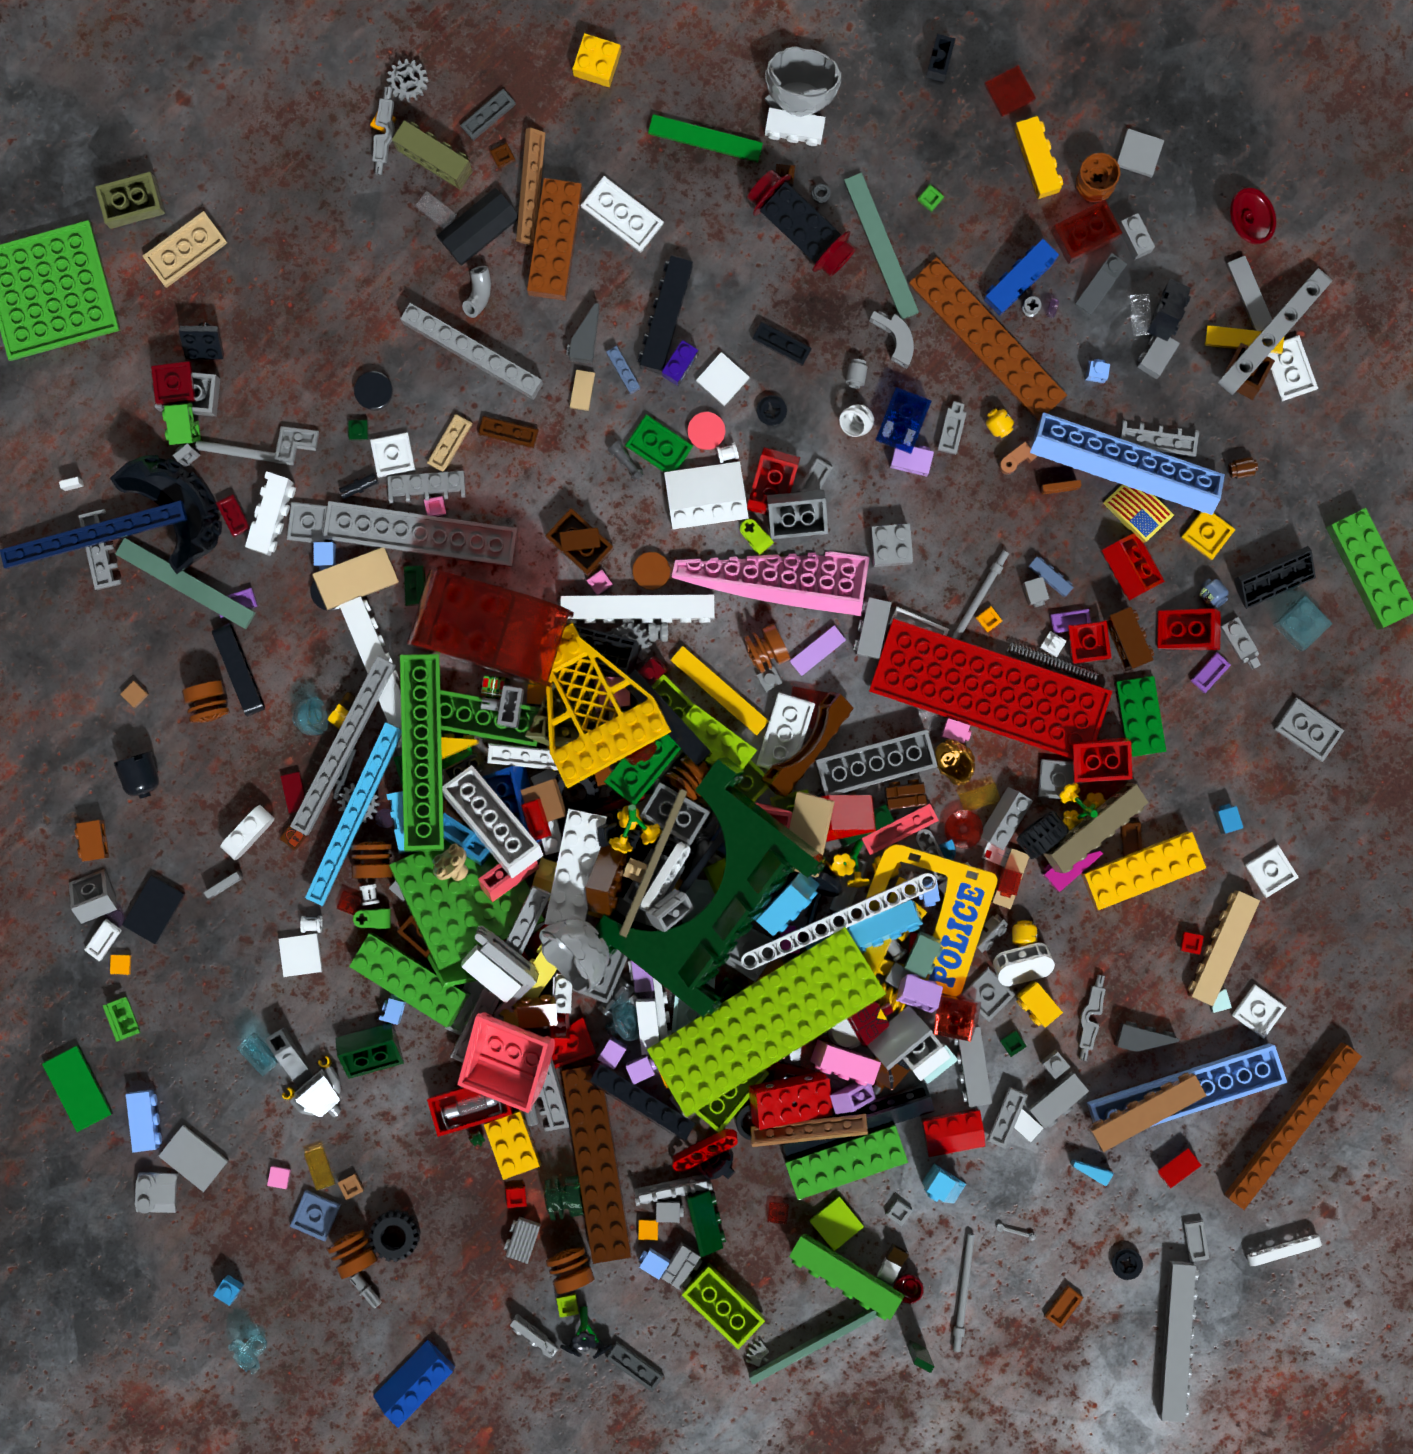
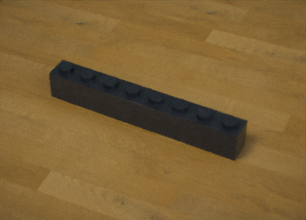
M923 1083L877 1098L854 1112L835 1114L834 1112L832 1116L817 1119L866 1114L868 1133L934 1112L935 1110L927 1085ZM857 1136L783 1144L787 1159Z

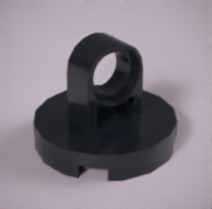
M710 1145L709 1147L714 1148L717 1145ZM730 1148L702 1162L700 1165L698 1164L699 1172L707 1179L714 1180L722 1175L729 1179L735 1173L731 1167L733 1161L732 1149Z

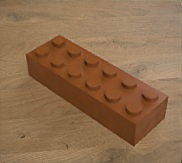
M548 178L543 180L527 287L529 296L567 300L583 192L582 183Z

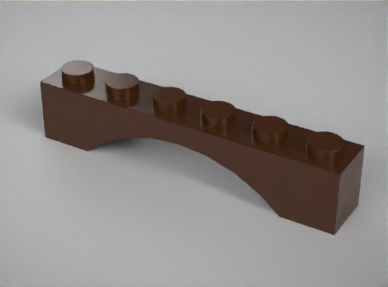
M829 691L818 706L815 727L806 744L790 759L772 765L762 778V781L777 795L786 797L790 794L796 783L804 776L805 771L815 762L816 757L827 746L828 741L838 732L841 724L850 716L851 711L854 709L852 705L840 693Z

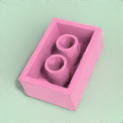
M817 1039L810 1060L815 1064V1068L820 1069L821 1072L830 1075L833 1072V1074L838 1075L842 1079L849 1080L850 1078L864 1086H867V1083L874 1085L881 1062L871 1056Z

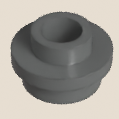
M819 183L813 187L812 198L816 202L823 203L830 198L831 191L826 184ZM818 191H823L824 196H819L817 194Z

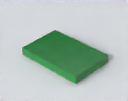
M647 414L625 445L626 448L662 472L677 471L694 447Z

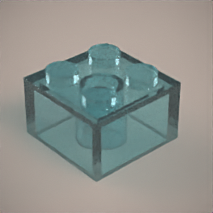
M1304 596L1295 602L1273 625L1301 652L1306 650L1333 623Z

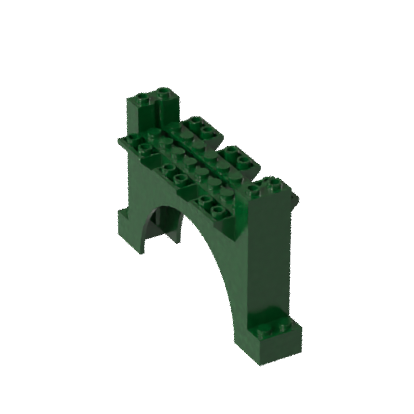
M728 757L717 759L695 790L714 811L725 839L726 865L724 875L712 901L695 918L673 925L666 932L660 931L651 925L633 921L627 938L619 933L626 917L616 910H613L610 916L605 914L595 927L599 933L598 938H603L609 948V956L611 954L614 955L619 950L703 1018L708 1014L712 1015L722 1005L720 1000L723 997L722 994L707 982L715 978L720 971L717 968L725 964L730 958L729 952L738 944L736 939H739L741 936L743 937L745 933L747 934L753 927L751 922L762 915L765 910L762 907L766 906L772 898L771 892L773 893L779 887L781 888L787 881L786 875H789L795 869L807 878L811 875L816 876L825 867L823 862L826 859L821 853L734 787L735 785L738 786L743 780L742 774L745 770Z

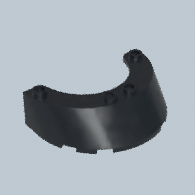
M146 455L127 462L110 477V480L119 491L141 494L150 498L159 506L183 501L187 520L173 524L176 533V546L168 559L171 568L176 574L207 555L218 544L217 541L222 532V521H219L217 514L219 508L203 481L194 472L189 473L183 469L182 464L170 458L167 460L158 458V455Z

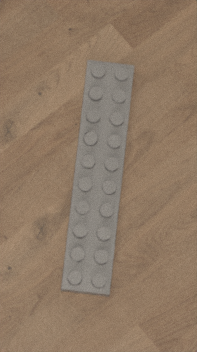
M328 501L323 539L512 567L518 528Z

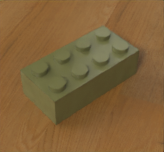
M404 120L392 138L396 150L461 190L473 172L471 163L468 160L469 158L462 152L458 154L454 152L452 147L446 142L441 144L430 132H422L419 130L420 127L414 122L408 123Z

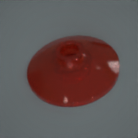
M968 810L956 811L948 817L945 823V836L948 841L953 840L955 847L962 849L970 848L980 841L983 834V825L975 813ZM961 826L967 827L966 833L960 832Z

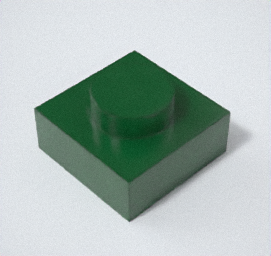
M348 420V437L350 441L369 440L368 420Z
M1016 1030L999 1040L1010 1057L1027 1047Z

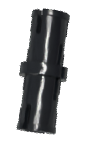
M373 472L362 479L357 478L353 483L340 487V493L348 490L347 493L341 496L343 499H346L353 494L363 493L364 489L379 484L378 479L369 481L375 478L376 475Z

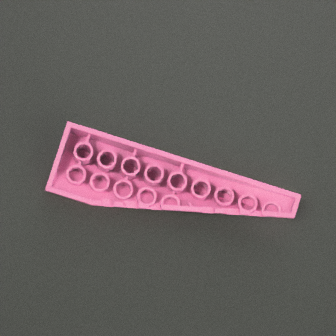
M816 552L801 556L789 554L788 556L780 557L777 554L747 556L746 559L729 557L728 560H718V558H710L708 561H701V559L675 560L672 578L747 598L861 616L869 557L838 552H825V556L816 555Z

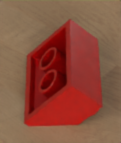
M1134 533L1102 550L1105 560L1109 563L1114 577L1120 583L1122 591L1129 601L1165 582L1145 544Z
M978 1108L921 1119L928 1157L985 1147L984 1128Z

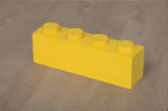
M1038 116L1017 122L1014 126V131L1037 199L1059 193L1063 186V180L1061 175L1057 174V162L1055 157L1051 156L1049 139H1045L1043 122L1039 121Z

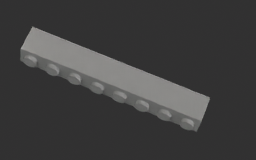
M409 303L400 318L404 325L532 400L535 399L543 385L540 378Z
M1169 1261L1158 1417L1161 1421L1185 1423V1418L1189 1415V1406L1186 1405L1187 1397H1190L1188 1378H1191L1192 1367L1189 1366V1361L1193 1357L1191 1339L1194 1338L1195 1334L1194 1327H1192V1319L1196 1317V1308L1193 1305L1194 1300L1197 1299L1195 1280H1198L1199 1270L1192 1262Z

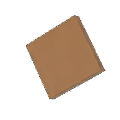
M556 779L520 790L524 803L541 799L547 822L567 816Z

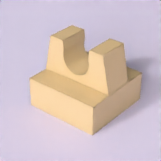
M630 858L623 876L641 883L648 865Z

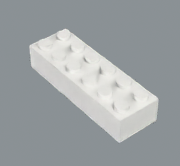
M472 765L442 786L443 794L447 801L511 878H514L543 856L539 844Z
M568 809L544 924L551 925L565 919H576L586 922L588 907L585 887L601 849L598 841L597 827L607 823V816Z

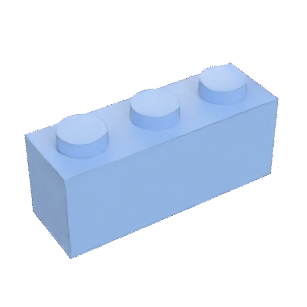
M153 1090L126 1094L132 1153L158 1149L160 1144H162V1136L160 1132L158 1133L157 1126L160 1124L159 1114L156 1113L155 1108L158 1102L157 1095L154 1094Z

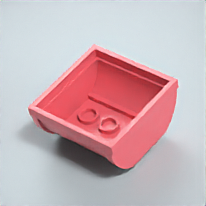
M478 1013L475 1017L457 1085L529 1113L545 1083L555 1048V1040L494 1018L490 1013Z

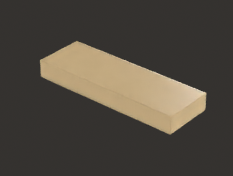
M455 414L427 464L441 472H445L470 430L472 423Z
M1011 848L992 903L1011 909L1029 859L1026 853Z

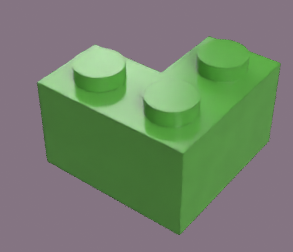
M192 403L164 406L165 410L162 411L163 420L167 424L165 437L166 440H169V445L193 443L201 440L199 420L194 421Z

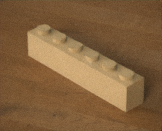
M1236 890L1229 895L1227 899L1228 907L1226 911H1222L1219 917L1220 925L1212 933V943L1204 951L1203 956L1205 958L1203 963H1199L1196 969L1197 976L1195 981L1192 980L1189 984L1188 996L1214 1006L1260 900Z

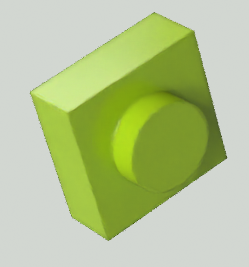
M576 1293L556 1298L560 1318L579 1314Z

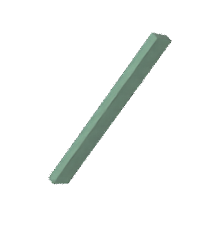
M862 173L844 179L845 186L899 317L904 320L918 314L919 311Z
M126 538L123 539L115 555L244 629L248 628L256 614L254 611L184 571L176 574L168 562Z
M872 1308L866 1309L749 1373L751 1383L756 1384L878 1317L876 1315L877 1312Z

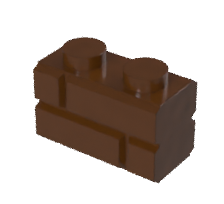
M919 779L907 780L908 784L900 785V781L889 783V787H885L888 810L927 805L924 782L919 783Z

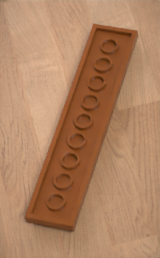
M937 257L909 282V286L1038 422L1043 412L1048 414L1067 396L1056 382Z

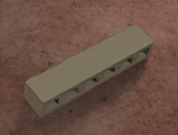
M1127 783L1095 809L1098 812L1097 817L1087 816L1056 845L1046 851L1044 856L1055 872L1067 873L1071 871L1074 864L1084 860L1092 849L1101 846L1104 839L1113 836L1116 833V829L1126 825L1134 814L1143 811L1144 806L1149 802L1137 784Z

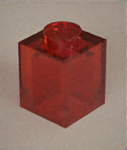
M1001 868L996 890L1000 891V895L1011 898V895L1017 896L1023 873Z

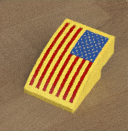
M1123 484L1103 502L1128 530H1131L1143 543L1147 542L1174 516L1154 495Z

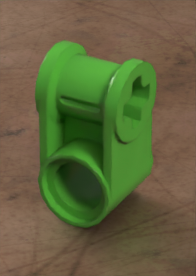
M391 909L360 910L355 913L353 922L360 928H391ZM364 914V917H367L364 924H362L361 920H358V917Z

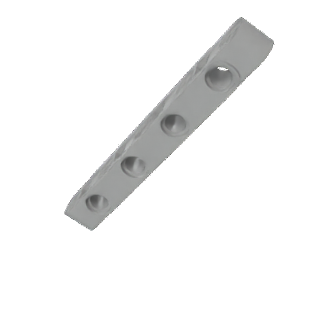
M1318 268L1218 381V384L1233 395L1333 280Z

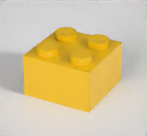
M584 33L573 66L574 77L610 88L621 55V45Z
M1033 980L1015 995L1018 998L1016 1000L1017 1004L1023 1010H1028L1031 1013L1029 1018L1038 1027L1041 1025L1046 1028L1063 1013L1039 983Z

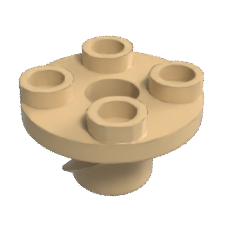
M452 844L441 855H437L433 859L434 876L439 880H445L450 877L455 881L464 879L468 874V867L464 864L467 856L466 851L461 846Z

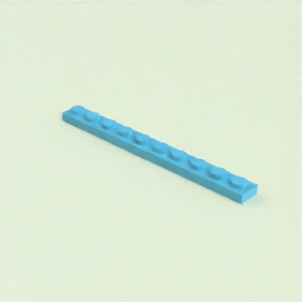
M385 722L306 894V899L324 906L402 736V729Z

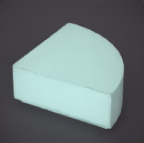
M1226 989L1219 992L1214 1006H1211L1212 1013L1232 1008Z

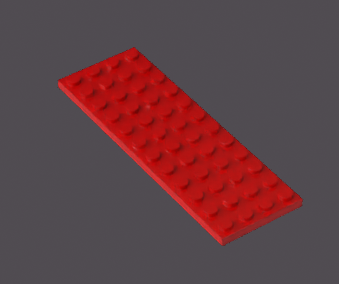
M894 618L869 692L1073 759V744L1097 740L1113 692Z

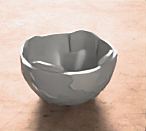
M797 46L789 47L784 51L776 53L768 62L765 72L766 86L772 99L786 112L798 117L811 115L829 105L835 98L841 83V72L834 60L819 51L803 49Z
M576 919L560 920L540 931L539 938L542 943V954L546 961L555 966L565 979L572 984L575 991L590 993L605 975L609 962V948L603 938H598V931L589 922Z

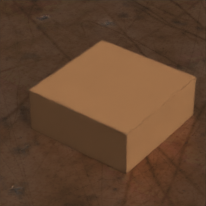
M133 681L120 695L133 708H136L149 694L136 681Z
M356 1173L338 1182L346 1200L364 1191Z

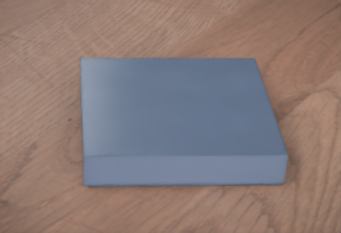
M305 1190L290 1227L326 1241L341 1204Z

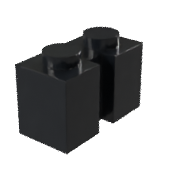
M937 34L926 78L941 82L945 81L956 38Z

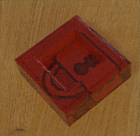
M343 891L336 909L354 916L362 897Z
M769 1202L767 1222L787 1224L789 1204Z

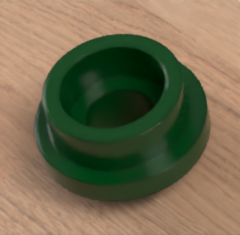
M477 1129L474 1131L470 1130V1136L468 1137L470 1142L474 1146H483L482 1143L485 1142V1139Z

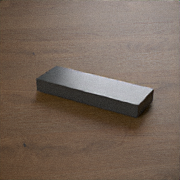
M502 89L460 126L474 141L513 108L516 103Z
M616 1341L605 1357L651 1392L655 1390L664 1377L662 1373L618 1341Z

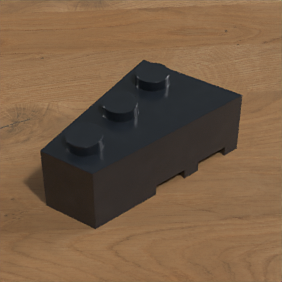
M1169 279L1147 329L1148 333L1165 341H1168L1171 335H1176L1180 326L1178 324L1185 314L1184 308L1187 307L1191 298L1189 296L1190 287Z

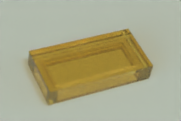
M995 782L958 795L964 813L998 802L1001 799Z
M324 1147L304 1154L316 1191L336 1184Z

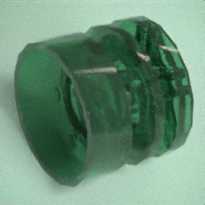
M578 1175L565 1177V1186H561L559 1178H555L554 1188L551 1179L545 1180L544 1199L551 1220H557V1211H559L560 1219H564L565 1209L569 1210L571 1217L584 1215Z

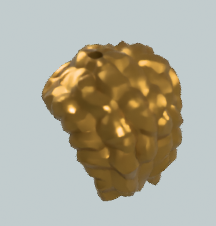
M952 739L946 740L937 746L935 758L940 774L945 775L953 785H965L969 782L975 770V756L972 750Z

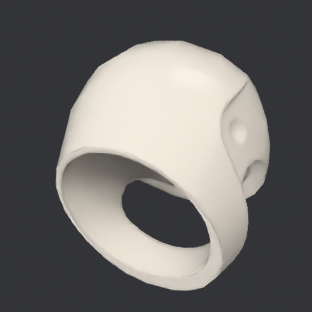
M856 404L844 409L839 421L842 430L846 434L858 437L867 434L872 429L874 416L868 407Z

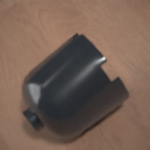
M151 751L114 762L122 788L127 795L139 796L142 799L151 796L150 792L158 787L159 777Z

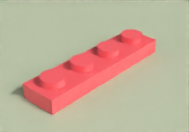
M928 804L861 839L869 855H872L939 820L931 804Z

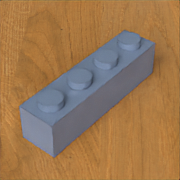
M615 346L606 351L629 394L631 395L640 390L637 380L618 347Z
M1036 557L1028 568L1039 577H1043L1047 584L1063 597H1066L1074 588L1073 584L1068 580H1064L1063 576L1059 572L1056 573L1051 565H1046L1041 557Z

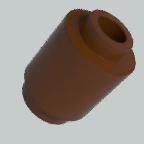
M1252 457L1233 460L1231 463H1228L1229 475L1231 478L1235 477L1236 479L1254 476L1256 471H1258V463Z

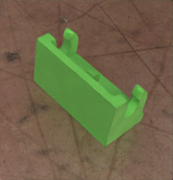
M128 997L103 1005L116 1042L141 1032Z

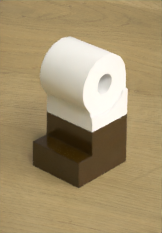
M892 1244L882 1262L877 1277L892 1284L909 1256L908 1251Z

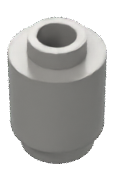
M852 359L851 363H849L846 383L849 384V387L859 389L860 386L865 385L868 368L866 361Z

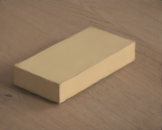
M576 370L570 408L589 411L595 373Z

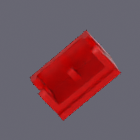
M557 1013L558 1025L548 1026V1037L555 1040L553 1054L558 1045L562 1046V1053L567 1050V1042L570 1041L569 1013Z
M1188 1148L1157 1172L1168 1188L1171 1189L1202 1165Z

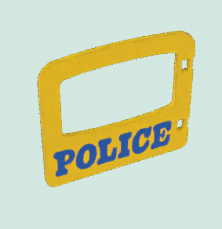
M891 845L883 852L866 899L886 890L898 862H905L947 876L946 891L933 933V937L941 940L943 950L939 958L935 957L933 964H935L932 974H928L926 979L920 978L925 981H935L937 985L943 987L942 993L959 996L963 990L997 885V876L990 871L978 869L908 846ZM913 853L921 856L919 862L908 859L909 854ZM967 870L978 873L977 879L967 877ZM877 900L870 901V910H878L879 902ZM883 959L877 973L886 976L895 962Z

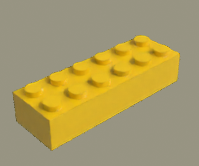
M1187 831L1140 851L1082 872L1081 875L1094 909L1101 910L1206 869L1193 832Z

